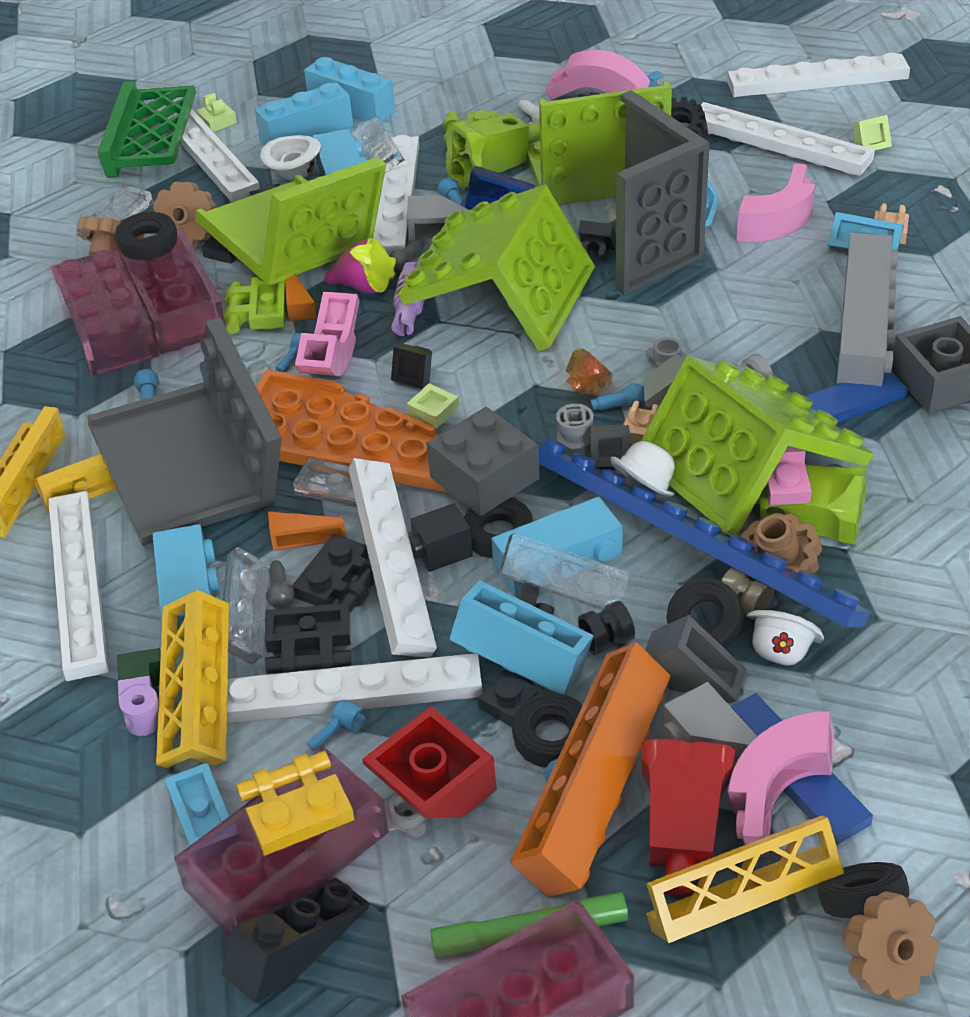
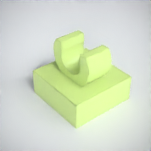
M215 93L203 96L205 107L195 110L196 114L213 132L237 123L236 113L222 99L217 100Z
M887 115L853 122V139L857 145L875 150L892 146Z
M429 383L406 403L407 415L436 429L442 423H446L448 418L459 408V396Z

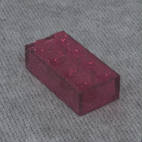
M182 228L177 229L178 235L175 247L164 256L155 259H130L124 256L117 246L125 280L160 354L177 351L183 347L200 343L201 339L205 338V326L208 320L221 317L226 327L221 300Z
M117 248L101 250L90 256L69 259L61 264L50 266L59 299L91 376L159 356L152 323Z
M324 746L312 755L326 751L331 768L317 773L315 776L317 780L333 774L337 775L353 808L354 821L264 856L246 812V808L262 802L258 796L174 857L184 890L230 938L234 926L327 882L389 833L384 799ZM296 781L276 789L275 792L279 796L302 786L300 781Z
M578 899L401 996L405 1017H618L634 1008V974Z

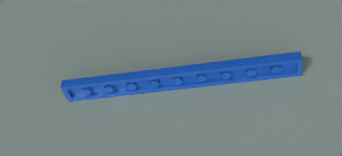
M545 438L544 443L536 442L539 450V464L844 627L865 626L871 611L857 605L859 598L841 589H835L832 592L821 586L823 579L804 570H799L796 573L786 568L788 561L769 552H764L762 555L752 550L754 544L751 541L731 534L730 537L719 533L720 526L705 518L698 517L695 520L687 516L688 509L671 501L662 503L656 500L655 496L657 493L649 488L634 484V487L624 483L626 479L624 475L610 469L601 471L595 468L596 461L578 453H574L573 456L566 453L567 446L558 441Z

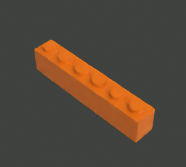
M637 642L606 654L510 861L517 870L549 898L577 891L587 882L590 876L589 868L597 849L606 838L605 830L611 816L621 803L622 790L628 777L636 767V757L641 748V742L645 741L651 731L650 724L656 710L664 701V691L671 675Z

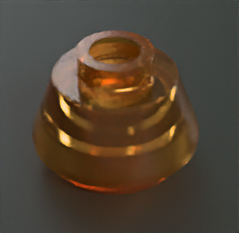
M584 348L576 349L572 352L565 370L570 375L566 382L577 392L583 395L587 390L594 394L612 383L613 374Z

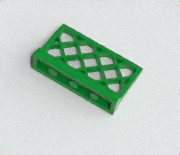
M124 81L122 83L97 152L106 178L118 177L121 168L169 165L175 163L196 96L194 85L137 90L135 81ZM178 97H183L176 102L172 101ZM155 99L147 104L143 103L144 100ZM163 105H166V106H167V107H165L164 109H162V110H160V111H158V112L155 111L156 109L162 107ZM174 113H178V115H176L175 117L167 119V117L173 115ZM149 115L148 118L142 120L141 122L138 121L140 118ZM158 122L161 123V125L155 127L154 129H150L151 126L157 124ZM170 130L173 131L171 134L165 136L164 138L161 136ZM141 132L144 133L140 137L134 140L132 139V137L136 136L137 134ZM152 140L155 141V143L151 144L150 146L146 148L144 147L145 144L151 142ZM164 148L168 150L167 153L155 154ZM135 150L137 151V153L132 156H126Z

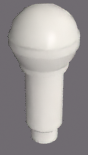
M521 100L518 104L519 108L531 116L533 123L539 124V106L528 100Z

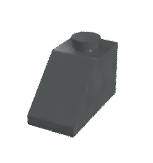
M687 615L652 631L645 651L671 675L667 688L687 693L708 682L727 703L737 700L746 668L691 616Z

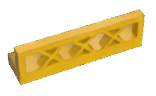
M44 406L34 423L23 422L0 458L1 538L6 537L35 488L33 479L43 475L66 436L59 410L56 407Z
M101 454L33 479L35 488L49 515L48 498L87 491L89 499L116 489Z
M195 590L163 606L156 765L166 769L190 758L212 766L226 761L229 603L200 590ZM185 612V619L177 631L178 615ZM184 648L183 659L176 670V660ZM182 688V699L174 710L175 698ZM181 728L180 747L173 749V740Z
M821 815L646 883L654 907L653 911L646 913L651 932L667 943H670L822 881L844 874L829 819ZM818 833L821 847L816 846L796 854L804 837ZM788 844L785 851L778 848ZM773 851L782 856L780 861L753 871L760 854ZM744 861L742 868L735 866V864ZM729 868L739 873L737 878L709 888L717 871ZM700 878V881L697 886L690 883L691 881ZM681 885L694 890L693 895L668 905L663 893Z

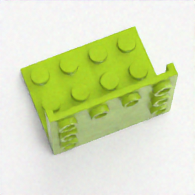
M663 81L661 86L632 89V91L671 116L672 87L669 81ZM630 90L546 102L545 98L539 99L540 141L528 144L527 161L536 186L539 187L546 184L558 205L616 197V173L625 170L626 104L620 100V94Z
M379 157L310 181H307L298 174L294 176V181L212 210L205 212L202 208L196 209L195 221L270 286L295 274L298 275L337 260L341 254L358 241L373 238L386 163Z
M545 184L519 194L510 192L498 201L492 203L484 201L476 205L472 210L463 213L461 210L450 214L444 220L445 225L441 231L432 238L431 241L433 243L429 249L419 257V263L414 271L405 278L406 283L398 293L403 304L406 306L493 279L506 299L509 308L514 312L523 326L526 335L532 340L537 350L549 349L594 270L595 265L547 185Z
M687 355L641 441L651 442L671 454L674 459L675 470L669 486L709 520L718 524L720 529L726 534L738 535L788 446L864 467L868 466L874 453L862 445L864 439L849 429L843 428L841 430L836 426L838 420L822 410H817V412L811 408L813 402L807 397L796 392L791 394L787 391L789 384L773 375H769L765 379L762 374L747 367L742 372L737 366L725 360H720L716 364Z

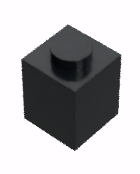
M455 503L410 518L412 536L408 538L413 557L415 559L421 558L429 572L473 556L471 528Z

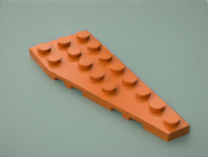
M267 369L257 384L256 388L282 437L279 461L349 474L348 468L354 458L390 463L394 483L450 493L430 477L427 442L439 435L436 434L435 427L394 408L388 407L384 409L371 404L370 397L361 393L354 396L344 391V385L331 380Z

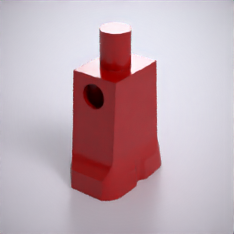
M648 739L641 742L642 775L647 782L650 792L649 865L666 867L665 876L713 858L720 800L724 790L729 785L733 772L735 749L718 743L697 741L689 743L670 739ZM681 885L664 893L673 898L683 899L693 895V890Z

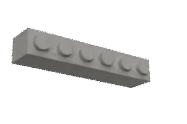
M850 233L837 384L854 383L882 386L884 373H891L897 278L896 266L898 250L892 249V236Z

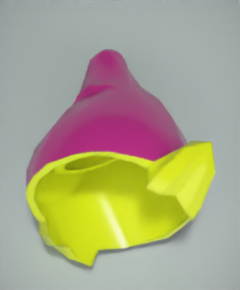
M368 238L358 241L341 254L325 274L324 279L330 285L342 284L362 293H381L387 289L390 280L394 279L396 259L388 256L386 250L377 239Z

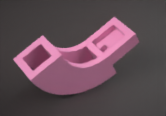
M586 50L572 54L566 66L556 70L551 75V80L545 91L550 99L553 100L583 87L597 88L606 93L647 88L650 80L636 64L621 55L603 50Z
M794 163L789 183L781 191L765 196L744 195L738 212L736 241L760 242L778 239L797 231L807 223L813 212L816 184H811L812 178H806V164Z
M323 292L314 334L301 333L295 362L299 372L340 376L345 372L351 360L356 342L354 328L360 302L357 294Z
M791 446L787 447L765 486L769 505L810 502L812 491L805 466L806 450Z
M830 711L811 712L793 716L771 726L755 738L738 759L730 778L728 794L734 813H737V838L744 839L745 845L770 836L774 804L780 793L788 785L807 776L832 775L834 731ZM769 851L760 854L759 858H768Z

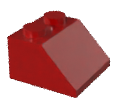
M432 706L362 759L363 765L424 818L464 817L497 790L494 757Z

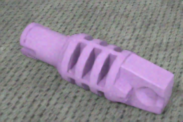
M419 261L405 263L398 278L393 299V308L396 313L391 328L399 336H405V331L407 335L413 333L415 318L423 309L425 300L405 306L398 296V293L406 283L405 278L414 271Z

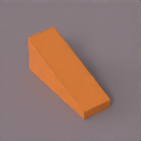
M295 274L285 279L289 322L317 318L315 302Z
M268 512L273 551L325 544L333 534L347 538L344 518Z

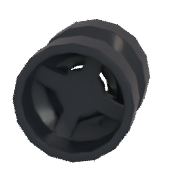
M619 600L607 604L601 612L589 611L578 616V627L594 635L589 651L594 655L606 651L609 645L614 642L623 644L635 638L633 620L626 606Z

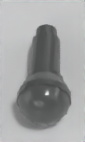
M423 240L413 241L404 249L394 250L389 254V257L396 259L395 272H402L405 263L411 262L414 257L422 252L425 247Z
M275 560L271 562L269 568L271 584L266 591V599L272 607L282 609L291 605L295 594L292 586L286 581L284 566L280 561Z

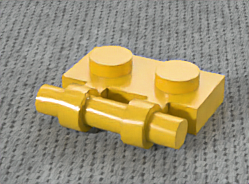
M326 751L309 757L306 753L292 758L293 763L270 772L264 768L252 773V779L236 784L241 802L258 796L262 801L259 804L246 808V812L264 856L355 820L353 808L337 775L333 774L317 780L315 774L331 768ZM300 781L302 787L277 796L276 789Z

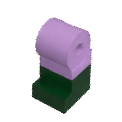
M160 648L117 655L119 705L124 714L127 730L137 736H147L158 730L159 700L156 694V686H159Z

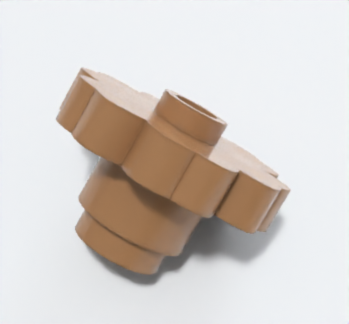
M173 182L170 190H161L153 203L155 212L168 215L176 225L178 235L177 244L174 248L193 249L197 246L199 240L206 241L211 236L210 233L195 221L196 209L199 208L206 212L217 207L214 201H212L211 194L207 191L199 190L196 183Z
M93 216L79 218L76 235L83 240L91 242L88 254L91 256L90 263L92 265L115 270L117 264L122 261L123 254L119 250L115 239L116 227L121 221ZM144 234L139 235L136 238L143 239Z
M774 513L761 521L752 522L748 529L740 536L754 544L752 550L762 555L764 552H769L788 561L786 568L796 573L799 570H804L814 574L819 569L817 556L822 552L820 537L812 524H800L795 514L784 515Z
M885 891L878 896L869 897L864 905V915H855L847 922L843 932V942L846 950L852 955L848 971L856 979L862 990L893 1000H901L906 995H913L918 991L920 976H928L933 972L939 944L934 937L930 936L935 927V919L927 911L925 904L922 901L904 897L901 894Z

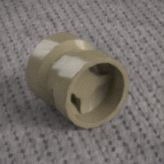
M731 567L721 580V582L729 585L741 600L745 617L751 611L767 610L774 594L773 588L734 567Z

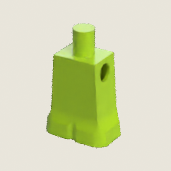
M511 113L471 123L461 121L449 124L446 140L448 147L446 152V172L448 177L455 179L459 187L464 190L488 177L526 163L528 144L540 141L539 124L536 122L526 124Z
M805 464L812 491L809 503L769 505L766 487H764L755 503L760 505V521L774 513L784 515L795 514L800 524H812L818 536L828 537L855 546L865 502L867 468Z

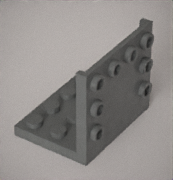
M632 90L620 94V100L626 104L625 170L616 173V289L623 295L704 258L710 143Z
M221 317L206 321L205 338L201 339L204 362L200 363V371L203 383L87 416L90 431L142 546L153 543L152 533L198 524L204 527L275 504L282 437Z

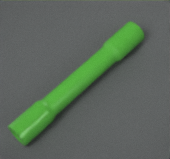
M620 891L580 899L572 904L480 922L467 921L431 928L430 933L435 959L477 951L484 946L575 928L588 929L628 921V912L623 892Z

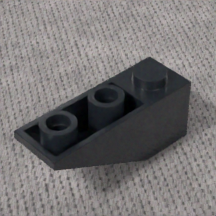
M337 877L324 882L234 926L221 974L256 1003L290 985L369 908L370 903Z

